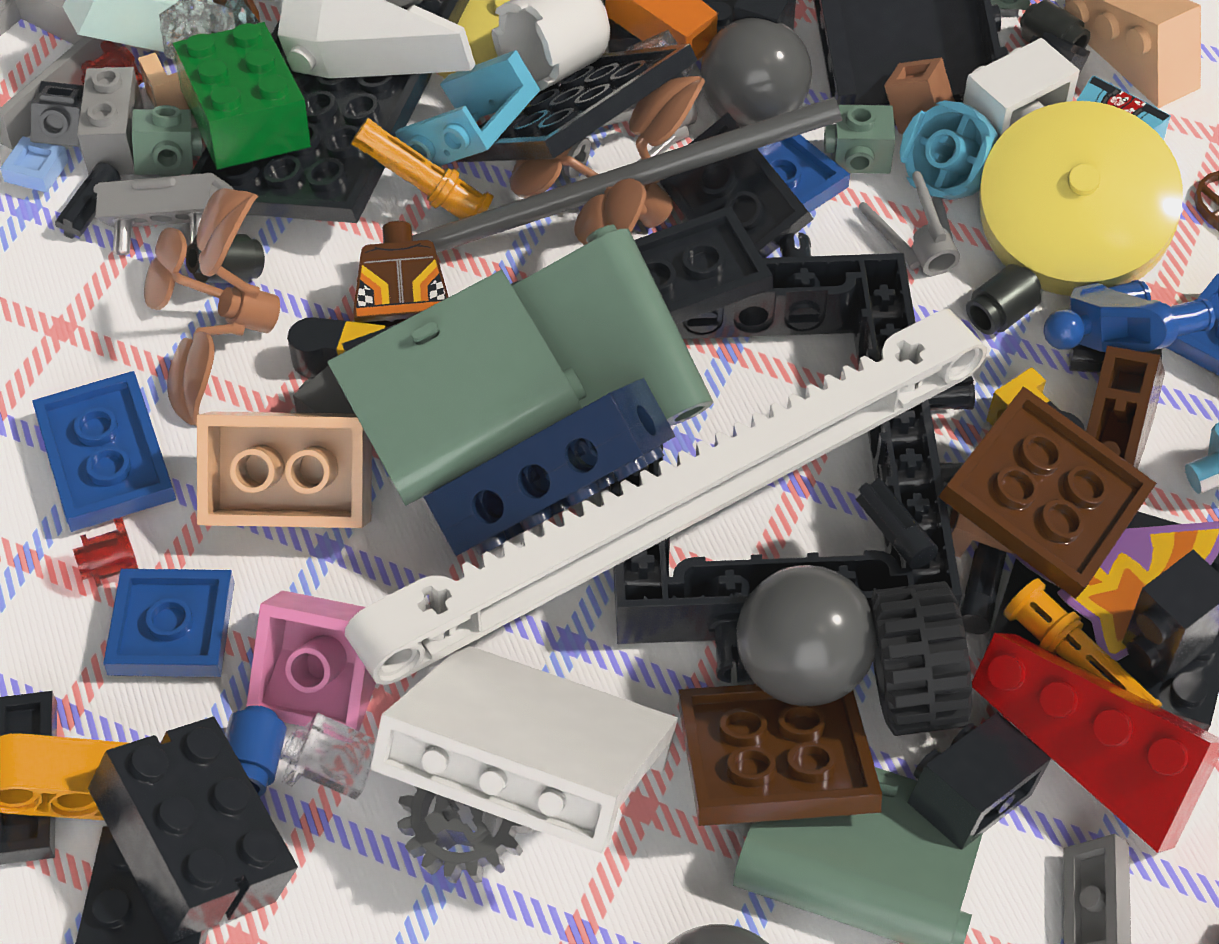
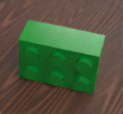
M265 22L241 24L234 29L212 34H196L188 39L172 42L181 92L189 109H191V114L217 170L311 147L305 99Z

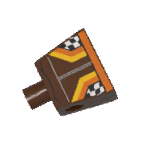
M391 221L384 224L382 227L383 243L368 244L362 247L353 309L354 322L385 325V328L401 323L449 297L434 243L430 240L413 241L412 226L405 221Z

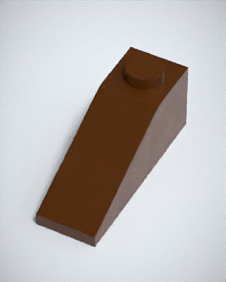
M1107 346L1086 432L1138 469L1154 422L1165 376L1161 355Z

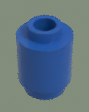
M248 706L244 710L236 711L230 715L225 736L257 794L261 797L266 793L267 786L275 781L287 727L273 710L263 706Z

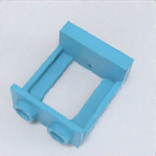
M517 50L479 63L471 71H460L448 75L440 83V86L455 109L400 128L395 134L399 140L419 152L423 157L438 166H442L488 150L536 96L540 88ZM495 113L480 130L476 122L481 117Z

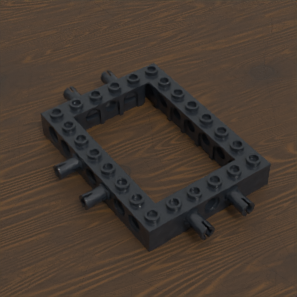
M794 232L783 236L779 242L782 257L763 258L773 275L772 290L676 324L683 339L853 333L858 368L860 358L863 356L879 362L882 360L881 354L885 341L893 334L916 323L904 253L812 256L809 236L804 233H798L800 248L797 249L795 248ZM969 376L962 382L868 431L875 480L881 478L938 547L937 554L928 564L919 569H911L883 534L885 552L865 550L863 555L819 557V552L807 553V557L776 559H762V554L751 555L749 560L706 561L705 556L691 557L679 562L674 568L673 577H669V537L613 567L617 644L715 641L717 678L722 682L731 683V668H733V662H735L737 683L750 679V676L741 662L736 637L738 618L744 602L755 587L770 575L782 569L801 565L819 566L836 571L852 581L865 595L868 602H870L874 590L945 581L954 593L958 605H960L962 591L947 503L938 496L964 462H940L931 411L943 409L973 410L975 405L973 377ZM663 457L630 476L611 484L609 492L619 497L620 482L624 480L639 487L640 472L643 470L658 477L659 462L663 460Z

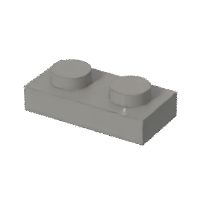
M1111 834L1064 847V944H1132L1129 843L1117 834Z

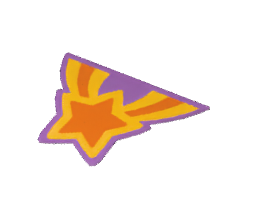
M1219 521L1125 529L1087 587L1076 599L1063 589H1060L1057 593L1070 607L1092 622L1096 644L1112 659L1118 661L1129 655L1122 641L1142 588L1193 549L1211 565L1219 554ZM1012 554L1028 569L1032 570L1045 580L1053 583L1051 580L1042 575L1040 572H1038L1036 569H1034L1032 566H1030L1016 554Z

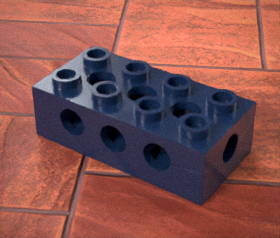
M642 378L606 394L423 498L455 556L473 547L478 555L481 556L486 551L493 550L502 545V543L530 530L563 510L580 503L611 484L630 476L665 456L660 445L676 436L647 382Z

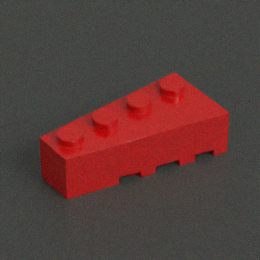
M994 633L972 680V688L1154 851L1160 853L1175 848L1219 759V737L1016 634Z

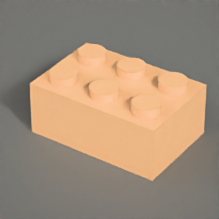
M211 411L197 415V525L363 528L371 522L372 444L356 414Z

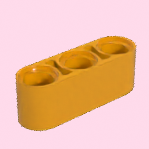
M21 733L1 735L0 813L104 820L88 787L105 751L128 743Z

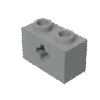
M134 67L86 68L77 136L88 175L95 165L100 162L111 165L120 175L134 174L132 145L133 109H144Z

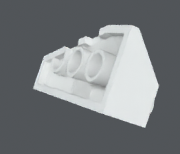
M283 0L278 37L290 68L295 72L325 78H348L471 71L476 65L464 27L415 5L410 6L406 10L386 0Z

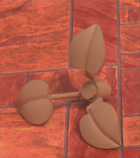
M688 76L671 79L638 102L631 115L629 129L634 135L639 136L635 145L641 160L650 157L647 150L648 144L651 146L661 145L681 126L705 83L703 78L700 76ZM570 147L554 159L517 160L512 175L509 178L511 190L518 197L527 198L548 190L558 179L562 166H570L587 178L598 173L577 159L567 156L572 148ZM623 179L613 187H607L604 194L591 198L583 206L575 222V236L583 245H586V238L592 232L607 225H615L617 230L629 229L632 233L639 220L645 227L654 228L669 217L674 202L657 184L659 181L643 185L635 179Z
M227 188L214 192L206 204L197 231L196 243L199 250H201L198 261L202 274L209 277L216 274L232 284L233 288L226 287L222 290L179 273L186 257L187 243L184 234L180 230L171 227L165 228L160 233L155 247V258L151 261L146 274L144 299L147 306L151 309L161 310L168 304L176 282L219 298L218 313L221 317H225L228 323L197 328L193 334V339L183 338L180 341L172 358L167 378L168 398L176 414L190 425L197 426L200 403L213 365L215 346L211 336L222 334L243 336L245 328L267 334L273 330L279 317L280 299L277 295L261 291L258 286L246 283L221 266L242 222L254 201L258 198V195L251 192Z

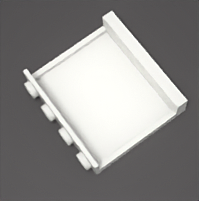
M466 645L453 652L382 713L370 770L603 854L610 844L618 809L649 768L659 772L665 770L678 717Z

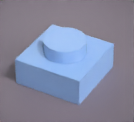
M22 136L0 170L4 182L47 193L68 163L69 158L64 146L30 142V138Z

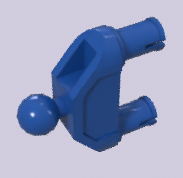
M1133 280L1130 283L1108 288L1104 284L1092 283L1073 289L1070 296L1071 310L1062 309L1051 313L1044 323L1043 333L1045 340L1058 350H1070L1080 344L1100 352H1106L1107 346L1149 352L1170 346L1178 336L1199 331H1209L1215 324V312L1209 300L1203 298L1172 306L1158 300H1151L1150 290L1144 281Z

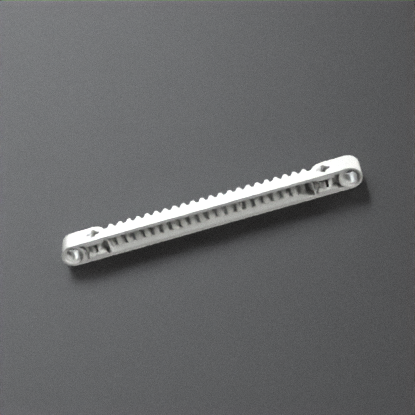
M950 309L935 312L889 337L883 346L881 361L875 362L863 356L860 358L858 371L848 365L842 367L841 380L830 374L824 377L823 390L813 384H809L806 387L805 399L792 393L788 396L787 408L776 402L770 404L769 418L758 412L753 413L751 428L737 421L733 426V438L718 431L715 433L714 447L702 440L697 442L696 457L681 450L677 456V467L665 460L659 462L658 477L646 470L641 471L639 487L627 480L620 482L619 497L608 490L602 491L601 506L598 507L588 500L583 501L581 517L568 510L562 512V527H558L548 520L542 522L543 537L539 538L528 530L523 532V547L519 548L509 541L502 543V558H498L486 551L482 554L483 568L478 569L469 562L462 564V579L455 581L446 576L431 575L421 578L368 605L349 621L345 628V637L377 684L387 685L400 681L962 382L980 367L987 355V347ZM426 595H429L430 604L425 605ZM448 631V635L444 636V632Z

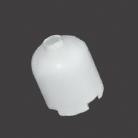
M510 0L496 8L495 13L499 15V26L492 29L491 33L497 56L517 50L541 91L597 61L603 55L610 40V24L607 11L601 0Z

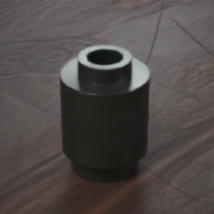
M1043 0L1038 4L1030 5L1020 21V26L1022 27L1021 37L1028 43H1030L1033 35L1041 38L1044 32L1051 33L1084 49L1090 39V31L1084 28L1083 21L1050 0Z
M236 234L221 266L246 283L251 279L260 277L265 263L264 250L261 243L257 239H251L246 234ZM196 235L193 242L188 245L185 257L189 272L193 274L197 281L203 283H229L216 274L211 277L202 274L198 261L201 250L197 247Z
M1015 264L1006 266L973 291L971 300L966 304L968 318L979 331L986 335H992L996 331L1004 332L1040 304V281L1035 273L1028 268Z

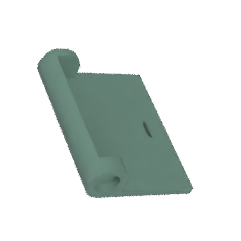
M615 225L599 228L586 238V245L512 285L562 371L571 367L579 378L586 393V397L579 400L581 408L612 391L642 378L647 382L670 426L697 416L714 403L629 229L617 230Z
M502 269L327 361L405 506L430 494L580 410L579 400L586 397L585 390L574 370L570 367L562 371Z
M875 767L882 791L881 813L752 822L737 862L733 886L902 944H964L972 914L961 911V907L983 834L962 850L953 844L907 803L917 780Z

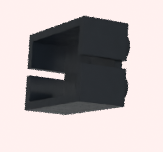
M214 716L166 731L161 743L157 736L153 735L105 751L88 790L169 944L218 925L224 914H226L228 920H232L275 903L298 869V865Z

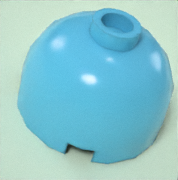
M947 100L937 102L938 106L932 107L927 112L921 110L916 114L903 133L899 153L902 163H905L906 172L909 175L906 178L910 185L916 188L912 174L915 171L921 172L929 194L934 198L958 200L972 196L980 190L983 168L990 150L998 140V134L990 120L971 106L962 102Z

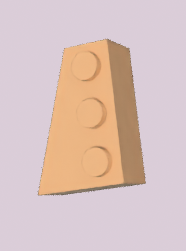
M1065 0L1064 10L1083 21L1084 28L1090 31L1088 45L1158 109L1201 88L1200 4L1190 0Z

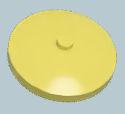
M1069 101L1047 105L1028 113L1014 122L1004 131L990 150L983 168L979 190L982 221L990 240L1000 254L1010 264L1030 269L1035 273L1040 282L1072 290L1075 287L1092 283L1104 284L1106 287L1113 286L1136 276L1150 266L1169 243L1179 220L1183 200V185L1177 162L1170 148L1160 135L1146 122L1123 109L1090 101Z

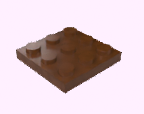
M1023 386L938 497L1076 599L1087 587L1157 483Z
M756 684L678 689L679 712L698 826L881 813L882 791L854 690L831 703L818 706H798L771 697Z

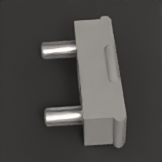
M213 173L100 182L93 188L94 192L97 193L95 218L114 228L112 251L116 255L130 254L132 227L190 223V244L197 235L203 211L212 194L222 188L233 190V187Z

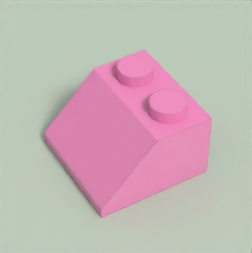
M284 590L260 603L246 707L263 706L273 710L278 718L285 723L356 737L359 734L376 682L345 637V628L349 621L365 607Z

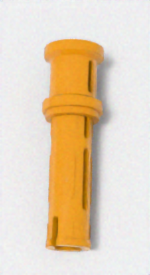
M370 118L365 120L351 142V145L367 153L380 164L428 195L427 201L430 202V206L435 209L441 206L458 219L487 211L493 201L494 195L488 191L482 194L459 178L460 173L454 168L442 169L397 137L382 129Z
M1037 578L1027 584L1007 605L1003 615L1009 621H1019L1040 641V647L1058 654L1060 657L1109 681L1089 662L1091 661L1117 686L1158 707L1162 706V702L1155 699L1117 661L1112 659L1081 630L1083 627L1081 617L1074 611L1067 613L1044 591L1046 585ZM1070 642H1071L1073 645H1075L1079 650H1076V649L1070 644Z

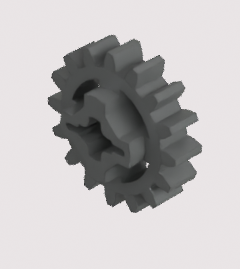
M414 786L417 789L414 796H399L398 803L404 810L411 813V816L398 821V829L404 835L414 836L407 842L405 848L413 858L424 855L421 866L431 875L444 865V876L450 883H457L462 870H467L475 883L482 882V867L489 864L498 873H503L505 866L501 856L506 851L518 856L523 852V849L515 840L516 834L532 832V828L503 818L500 829L493 837L498 816L468 806L474 816L472 821L477 827V831L473 832L467 823L463 824L458 813L460 809L452 799L437 795L434 811L428 815L431 802L436 796L435 793ZM456 844L474 848L473 851L462 853L447 851Z

